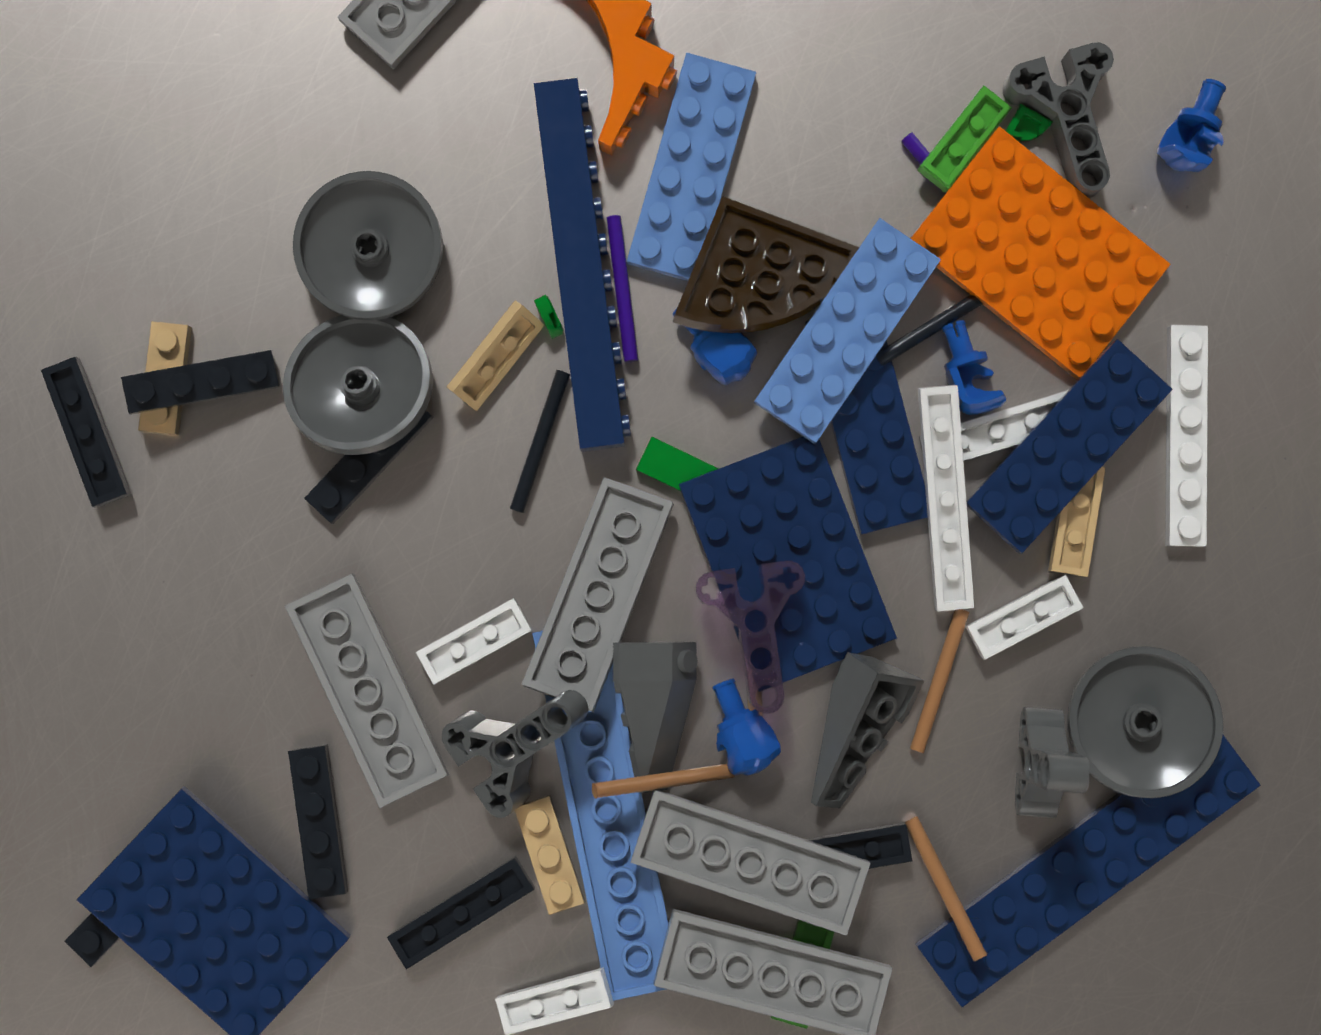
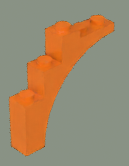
M586 0L597 15L606 35L613 61L614 85L610 108L598 139L599 150L613 156L617 146L620 148L625 146L632 130L628 125L633 115L639 116L646 105L648 96L644 93L646 92L659 98L663 88L666 90L671 88L678 71L674 69L673 54L641 39V37L644 39L648 37L655 18L651 17L652 4L646 0Z

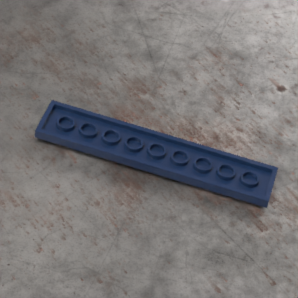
M1222 735L1220 749L1211 767L1190 787L1173 795L1159 798H1138L1117 793L965 906L964 909L987 953L985 957L973 961L952 917L915 944L959 1005L964 1007L1261 785L1226 737Z

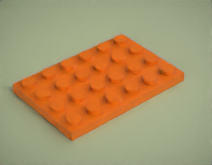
M1000 126L993 132L910 238L941 259L936 268L970 295L977 297L986 308L1076 380L1096 361L1171 265Z

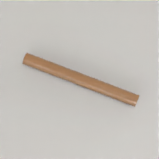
M962 609L954 611L910 746L912 750L921 753L925 751L970 613Z
M727 764L597 782L592 784V794L594 798H602L734 778L735 775L728 770Z
M918 816L904 822L973 961L985 957L987 953Z

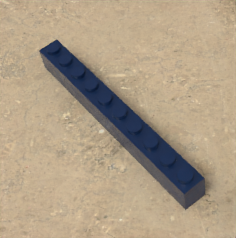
M578 78L534 83L579 446L581 452L625 447L624 438L631 437L629 416H621L619 401L626 400L624 378L616 379L615 365L622 364L619 342L612 343L610 328H617L615 306H607L605 293L612 291L610 269H602L601 256L608 255L605 233L598 234L596 220L603 219L601 197L593 198L592 184L599 183L596 161L589 162L587 148L594 147L591 125L584 126L582 112L589 111L587 89L579 90Z

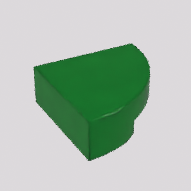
M1020 104L1005 131L1020 143L1030 142L1045 133L1053 121Z
M544 295L535 299V305L551 338L554 339L562 335L564 329L549 297Z

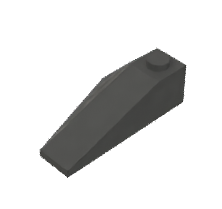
M696 642L613 643V683L615 692L622 693L625 712L621 714L623 726L629 727L632 744L629 748V755L634 777L673 771L696 683V667L698 663ZM662 788L658 790L663 791L668 790V788ZM654 790L642 791L638 793L654 792Z
M847 652L832 685L811 800L812 804L819 807L841 808L865 775V763L877 749L879 751L884 749L888 743L884 739L885 735L896 720L902 724L910 713L924 683L923 679L874 657Z

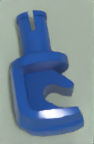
M1214 79L1204 80L1194 107L1182 108L1177 119L1166 130L1158 145L1157 154L1170 168L1181 172H1200L1212 163L1211 151L1215 145H1223L1224 140L1220 132L1222 121L1215 116L1222 95L1226 90V86L1222 82Z
M684 326L694 336L690 349L694 352L696 361L704 371L707 369L718 383L728 385L734 381H740L750 372L751 365L757 357V350L742 333L709 332Z
M965 320L956 321L955 329L958 337L956 336L953 323L942 327L953 357L950 359V362L944 365L945 376L948 385H958L960 412L968 415L980 414L1005 404L1006 396L1003 391H984L975 388L972 384L974 379H991L994 372L980 365L988 360V356L985 351L978 352L973 349Z
M733 678L712 687L725 716L722 719L723 722L717 725L719 733H717L716 746L718 752L727 750V767L732 774L749 776L767 768L780 755L781 747L773 729L759 714L758 709L751 711L750 709H745L735 684L736 681Z

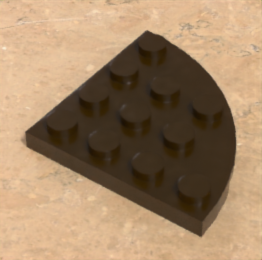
M722 196L675 312L673 323L709 332L744 333L766 330L791 322L807 314L822 303L859 247Z

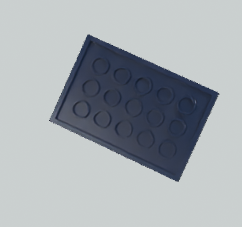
M800 437L679 484L681 494L758 692L843 660L847 652L858 654L897 639L820 440L814 444L805 437Z
M185 786L178 791L76 899L229 1035H260L349 940L351 935L313 900L308 899V896Z

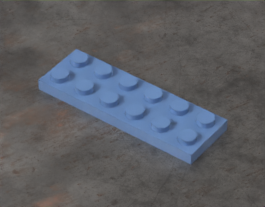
M686 52L627 258L628 265L686 281L689 280L721 201L755 81L756 71Z
M879 218L754 403L816 444L941 259Z

